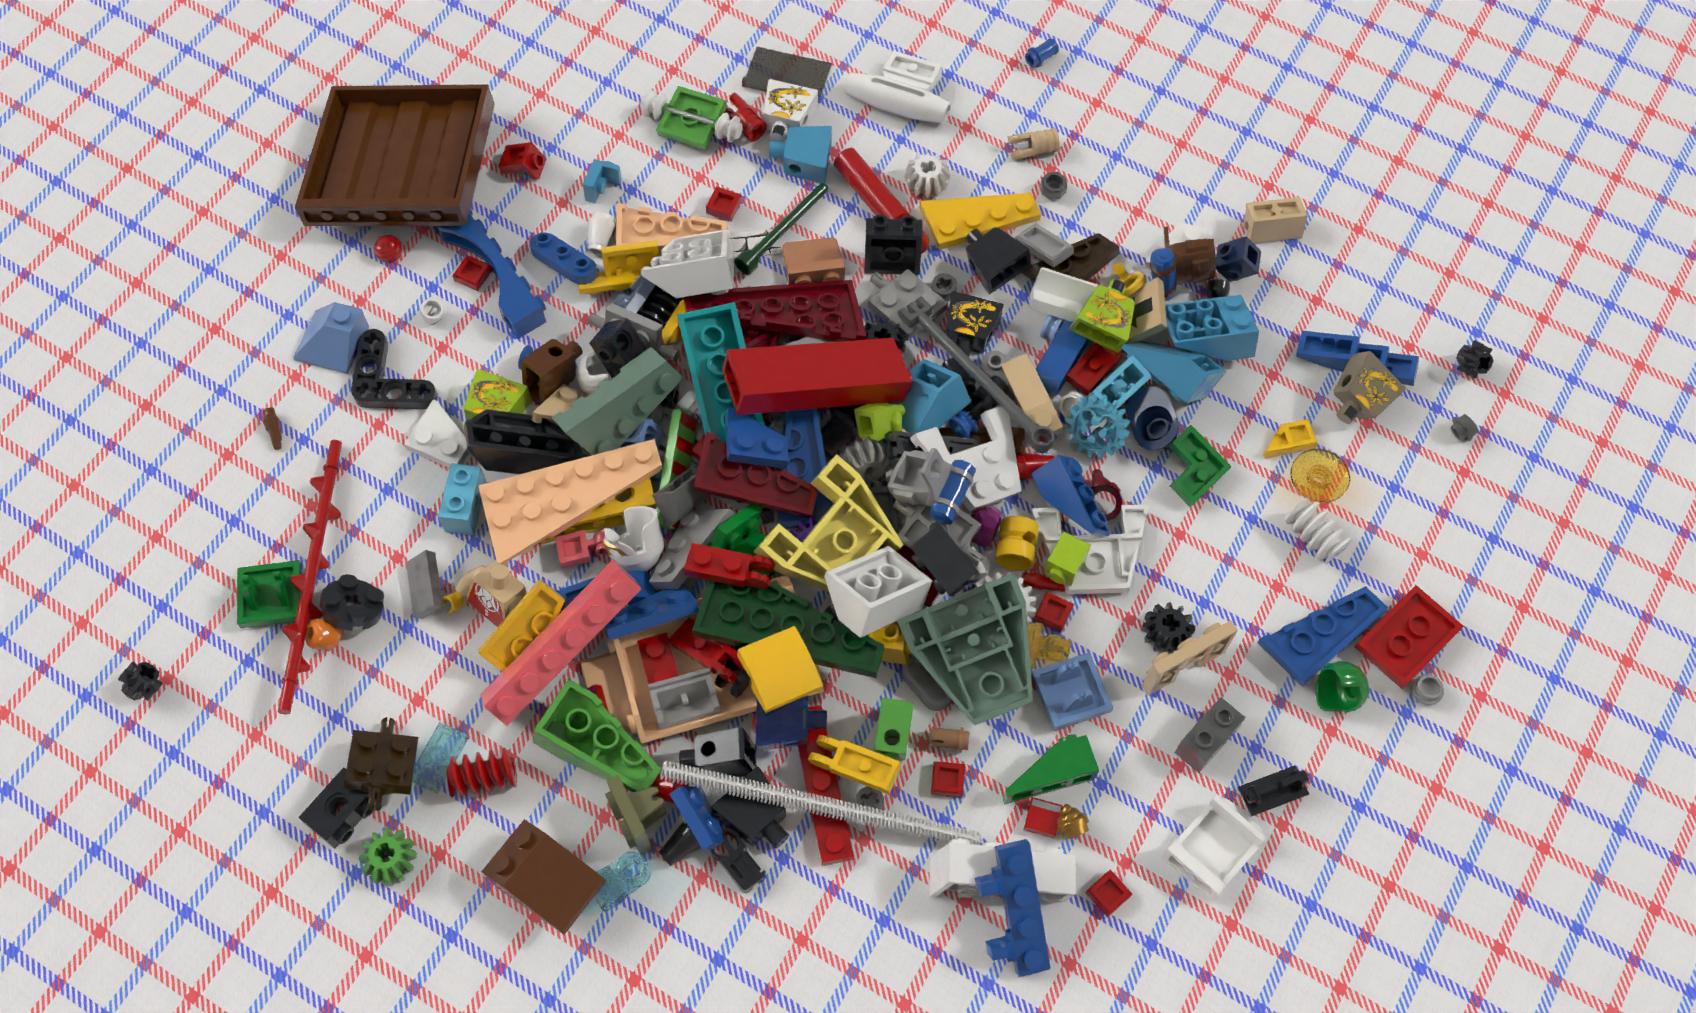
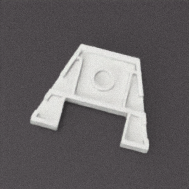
M1001 406L987 410L980 415L992 440L991 442L950 455L937 427L916 433L910 438L915 447L920 446L924 452H930L931 448H936L943 460L950 464L954 460H964L976 468V473L973 477L974 481L968 488L962 501L969 512L1015 496L1022 491L1010 417Z
M1121 505L1122 534H1110L1109 536L1072 535L1090 544L1091 547L1087 559L1072 586L1064 583L1068 595L1128 593L1149 509L1148 505ZM1032 508L1031 517L1039 524V534L1050 556L1062 535L1060 511L1056 508Z

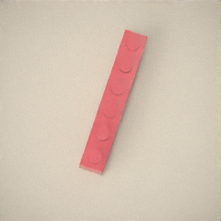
M613 559L480 694L483 706L503 724L508 726L641 590L637 581Z

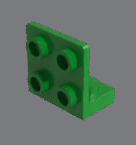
M749 504L718 526L711 547L750 554L752 556L757 555L753 551L766 537L758 531L761 524L759 518L763 507ZM752 569V572H757L759 574L762 573L768 577L772 576L775 572H777L774 569L772 570V572L758 571Z

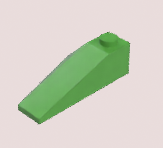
M568 679L535 727L533 743L556 757L605 780L619 775L624 788L631 792L650 788L661 771L659 765L623 729L620 721L608 712L596 694Z

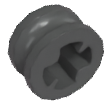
M938 274L932 281V290L946 302L950 301L951 292H956V279L950 274ZM939 285L949 287V290L946 291L944 288L939 289Z
M868 786L858 791L855 805L861 804L864 806V801H861V799H868L870 796H874L875 804H879L877 807L871 805L870 808L873 807L874 810L877 808L878 811L883 809L884 796L882 792Z

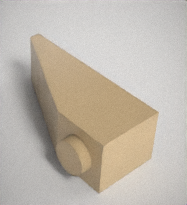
M1028 353L1001 364L1020 409L1035 424L1038 423L1040 426L1050 428L1054 435L1062 433V423Z

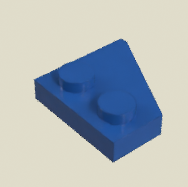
M728 407L725 413L727 461L786 468L789 462L787 437L746 415H737L735 409Z
M697 786L679 787L670 793L703 851L715 849L724 842L721 834L722 829L714 817L704 789H701V786L699 788Z

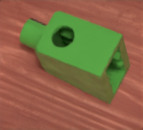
M882 697L874 752L898 761L905 760L914 702ZM889 737H894L897 739V744L893 746L888 745L886 740Z

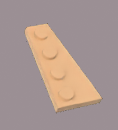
M617 203L616 245L657 240L658 249L661 252L673 238L728 229L727 221L693 215L690 218L678 216V213L667 211L666 214L651 212V208L639 206V209L627 208L626 204Z

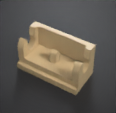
M1300 197L1246 203L1243 226L1244 229L1249 228L1247 237L1254 244L1303 237L1308 215Z

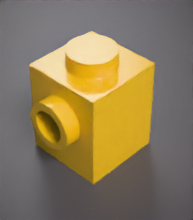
M897 621L869 634V637L884 645L881 661L907 664L912 652L906 644Z

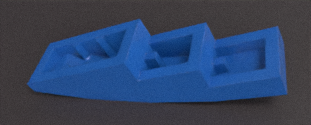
M1302 331L1296 352V357L1343 372L1353 354L1371 351L1402 384L1414 386L1419 365V356L1390 353L1389 346L1360 343L1359 336Z

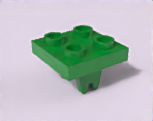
M299 560L237 568V625L240 629L295 622L301 592L290 583V578L302 574V564Z

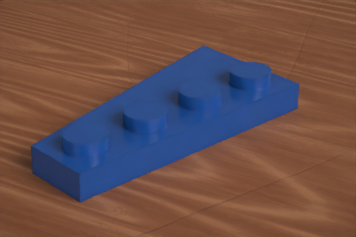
M818 409L787 411L785 436L788 443L789 462L786 468H782V470L811 483L826 466ZM819 490L817 491L812 515L815 518V525L833 505V502ZM778 511L777 524L782 525L786 530L800 528L798 526V521L800 520L804 522L805 526H810L809 518Z
M1365 586L1333 602L1322 610L1318 609L1308 614L1307 617L1295 623L1292 622L1271 635L1268 634L1260 638L1257 643L1303 687L1384 614L1389 607Z

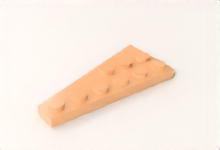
M655 439L478 485L496 561L505 566L509 565L508 562L520 554H527L539 542L546 538H553L592 514L591 511L601 504L605 503L606 505L615 500V496L628 488L636 487L662 471V463Z

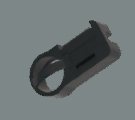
M728 827L721 828V834L724 839L722 844L730 855L721 856L714 849H710L712 857L721 864L743 893H749L756 883L760 884L766 879L765 870L760 872L761 868L747 852L746 845L734 829ZM724 835L732 836L736 840V850H734Z

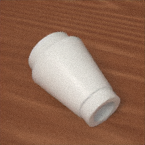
M594 212L592 217L588 219L587 251L589 253L602 255L601 247H607L616 226L612 215L605 212Z

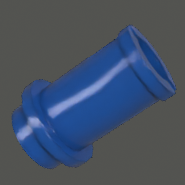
M1049 38L1036 48H1029L1025 54V60L1030 67H1040L1043 61L1059 52V46L1054 39Z

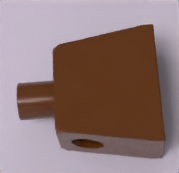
M551 339L521 360L522 383L528 386L532 401L539 406L563 384L568 386L575 379V360L583 354V350L578 343L570 341L565 346L558 340Z

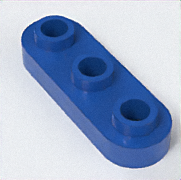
M541 232L531 238V254L573 283L578 285L589 284L597 278L596 263L550 233Z

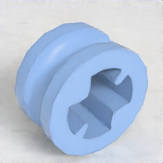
M1049 315L1043 325L1040 337L1044 338L1047 336L1052 342L1061 328L1064 319H1055L1054 316Z

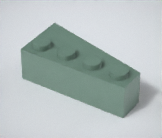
M650 347L623 366L617 376L611 380L606 378L597 385L599 388L586 398L581 396L573 402L574 406L563 414L561 412L557 413L552 419L569 437L591 455L618 449L684 377Z

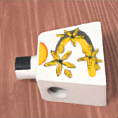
M769 79L764 106L766 130L771 132L769 137L772 141L785 142L790 127H804L810 123L818 109V90Z

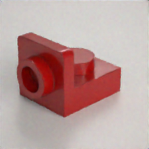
M532 142L506 145L498 168L504 174L526 171L533 180L540 179L546 158Z

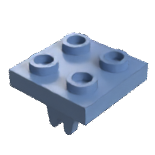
M1090 652L1031 672L1032 680L1053 731L1110 713L1113 710V705Z

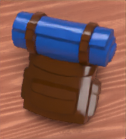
M1163 227L1165 248L1157 249L1151 253L1149 267L1152 273V280L1158 277L1163 281L1165 301H1169L1175 296L1177 285L1190 282L1198 283L1215 278L1216 254L1214 239L1186 240L1185 242L1170 245L1168 227Z

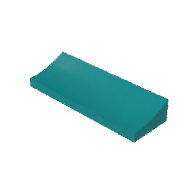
M735 302L677 314L704 433L706 435L708 431L725 443V413L728 407L735 409L724 378L722 367L727 350L746 348ZM762 413L746 414V416L764 425Z

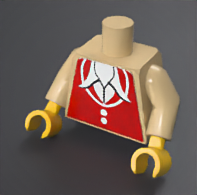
M492 562L487 567L481 565L469 570L456 585V592L442 597L443 605L450 601L452 608L448 611V614H451L463 607V597H466V601L498 627L526 595L527 591L524 584L509 572L507 566L498 562Z

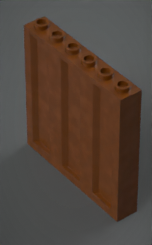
M489 85L331 86L295 205L303 225L467 226L495 106Z

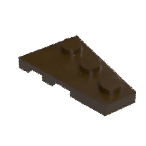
M1097 233L1071 244L1073 245L1074 254L1055 267L1040 261L1023 271L1022 274L1035 282L1040 269L1044 267L1088 281L1119 255L1120 247L1102 234Z

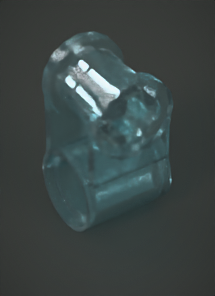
M627 852L607 867L597 871L598 874L606 879V883L594 897L602 911L605 912L616 907L627 896L649 881L651 868L641 854ZM632 864H635L639 871L636 875H633L629 868Z

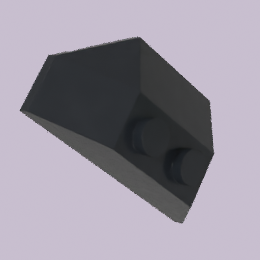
M486 409L464 423L467 449L486 471L520 475L582 458L580 445L569 437L557 424L546 418H542L541 423H535L532 421V415Z

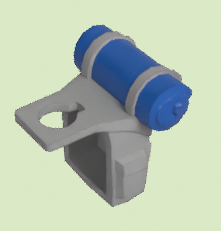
M931 448L930 452L904 451L894 468L887 487L897 501L913 505L919 503L931 507L929 514L933 520L940 524L951 525L960 512L959 508L968 488L974 481L973 477L976 473V468L964 460H954L950 464L943 460L936 448Z

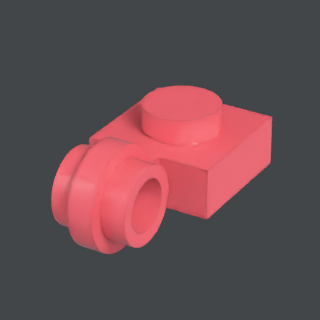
M585 530L555 537L562 569L591 562V550L596 551L597 555H608L609 553L603 544L604 531L595 533L593 539L590 540L587 539Z

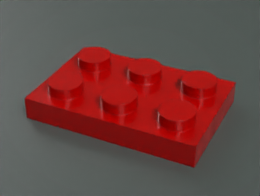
M1415 585L1356 644L1355 648L1396 685L1403 689L1464 626Z

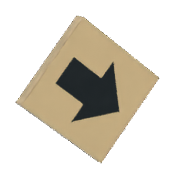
M1157 277L1145 283L1133 294L1127 296L1134 300L1135 305L1129 338L1125 344L1136 343L1167 328L1164 284Z

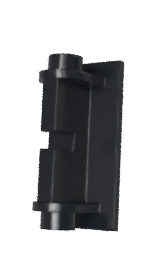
M1294 765L1238 787V790L1251 816H1255L1308 796L1309 792L1305 783L1309 782V777L1305 770L1299 771Z

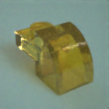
M1042 623L1027 624L1031 668L1034 669L1037 658L1057 662L1068 659L1071 648L1070 640H1065L1064 637L1057 634L1041 635Z

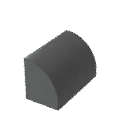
M698 466L689 467L652 495L666 527L674 525L711 496L710 494L693 491Z

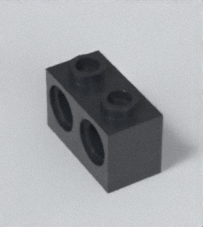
M628 318L606 322L589 342L611 378L617 376L623 366L647 350Z

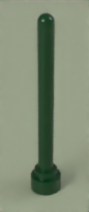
M820 183L752 250L742 251L734 259L738 270L745 275H751L758 268L759 258L827 193L828 185Z

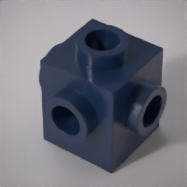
M1247 236L1219 244L1216 254V270L1229 282L1259 273L1262 251Z

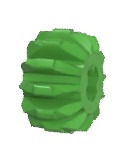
M385 828L383 837H380L376 832H372L374 842L372 844L364 842L362 847L367 853L359 856V861L365 864L362 872L366 876L371 875V880L376 884L383 879L387 886H391L394 876L400 881H404L405 876L402 872L404 870L414 871V866L409 861L417 858L416 851L411 850L414 846L413 840L411 838L405 839V833L401 830H398L393 835L390 828ZM392 851L394 856H389L390 860L384 862L383 857H388L387 853Z

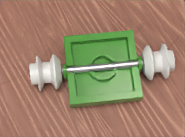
M678 86L668 104L665 94L662 93L656 97L655 91L650 90L647 94L643 95L640 102V108L644 116L649 117L653 113L654 119L660 120L656 128L658 136L706 150L714 133H716L717 139L720 140L727 136L729 143L738 139L742 133L743 125L740 123V118L735 116L730 120L729 114L724 113L728 106L726 100Z

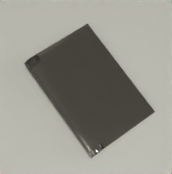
M756 47L747 75L743 77L742 87L767 92L768 81L772 79L818 90L819 103L832 63Z

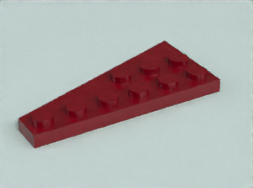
M852 280L733 288L720 295H713L710 292L683 297L685 313L735 302L740 326L744 328L835 341L866 340L867 338Z

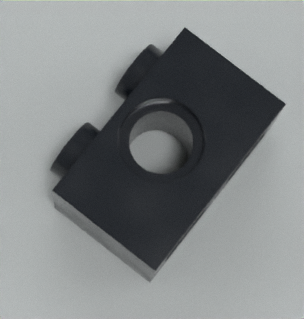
M345 767L342 768L298 817L309 829L334 849L339 844L348 841L354 833V827L362 818L365 819L370 816L376 808V800L374 801L373 811L367 807L370 793L344 788ZM348 804V809L343 815L335 816L339 806Z

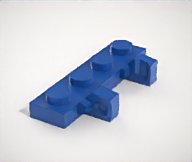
M1027 839L994 846L997 866L991 868L992 874L975 877L976 890L981 897L998 894L1000 898H1003L1008 929L1005 930V936L985 941L987 954L993 961L1006 958L1008 962H1014L1015 973L1018 977L1050 970L1030 842Z

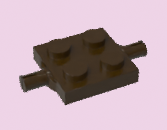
M388 717L381 720L380 732L353 730L344 788L370 793L367 807L371 811H373L375 800V811L382 808L383 795L392 793L411 794L419 737L393 734L395 725L393 718H390L388 727Z

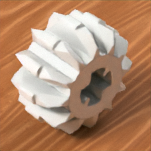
M928 151L925 156L917 153L914 159H909L907 168L904 171V179L907 182L908 190H914L916 196L922 193L926 198L931 193L938 197L941 190L946 191L951 175L947 160H940L939 153L935 156H930Z

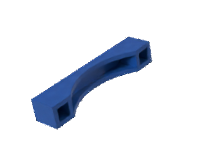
M471 208L467 226H432L445 244L458 246L472 252L485 263L491 265L493 272L499 280L500 295L498 306L502 319L517 339L546 323L544 315L546 306L539 295L533 296L526 278L523 275L519 277L516 274V267L508 256L505 258L502 256V250L495 238L489 239L486 235L487 230L481 220H475L471 216L473 215Z

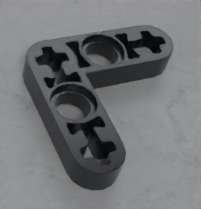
M369 329L361 335L351 387V394L357 405L363 408L427 409L433 399L438 400L436 388L428 380L383 379L388 352L386 337L378 329ZM374 340H378V342L374 344L373 351L375 354H372V350L369 344H373ZM368 363L378 365L377 369L372 373H364L362 371L363 367ZM397 388L403 391L402 395L397 399H389L387 397L392 389ZM366 389H370L371 392L367 393L366 397L361 396V394L366 392ZM423 391H428L429 394H425L424 398L420 399L419 395H422Z

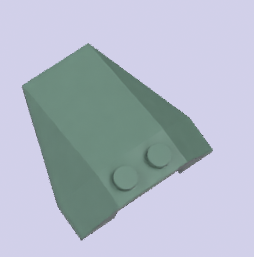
M1014 572L897 620L909 650L974 726L1033 702L1026 601Z

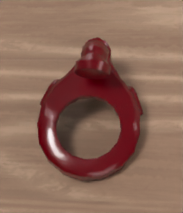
M1095 469L1092 472V480L1089 485L1094 494L1106 491L1111 493L1116 500L1114 510L1109 514H1104L1107 521H1111L1121 512V505H1123L1121 490L1117 484L1105 478L1100 469Z

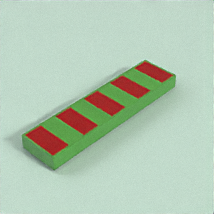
M676 409L672 412L659 490L691 465V451L694 446L698 419L682 409ZM656 505L659 526L670 532H676L681 519L674 525L666 527Z

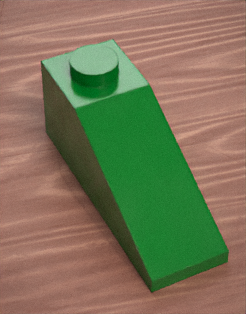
M1070 734L1060 738L1058 743L1051 747L1005 790L1003 796L1004 805L1095 780L1099 768L1087 735L1077 737L1076 734Z

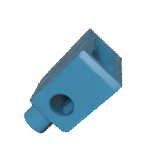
M832 126L790 127L787 132L786 142L770 141L769 157L783 158V170L786 175L826 184L832 145Z

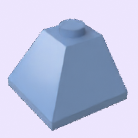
M334 302L316 310L293 359L348 374L357 355L359 339L369 329V324L362 309Z

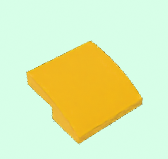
M795 626L738 649L737 657L752 681L751 689L765 713L823 688L816 666Z

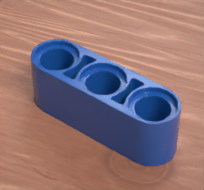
M1068 320L1064 321L1036 367V371L1047 393L1055 397L1065 384L1067 373L1077 364L1090 341L1070 331L1069 328L1073 322Z

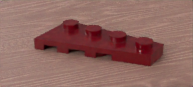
M708 431L706 432L693 491L809 519L812 517L818 489L811 483L785 470L780 471L774 467L727 461L726 443L717 439L716 435Z

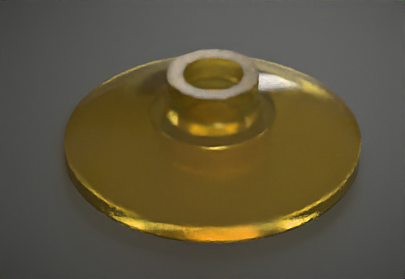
M1324 449L1304 451L1296 457L1291 466L1290 476L1293 486L1303 497L1310 498L1309 500L1318 501L1319 503L1336 501L1345 494L1349 487V469L1346 463L1331 451ZM1313 478H1319L1322 483L1315 481Z

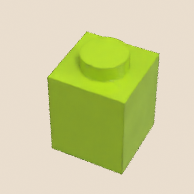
M1063 532L1047 560L1044 573L1058 584L1065 583L1072 586L1087 559L1091 545Z

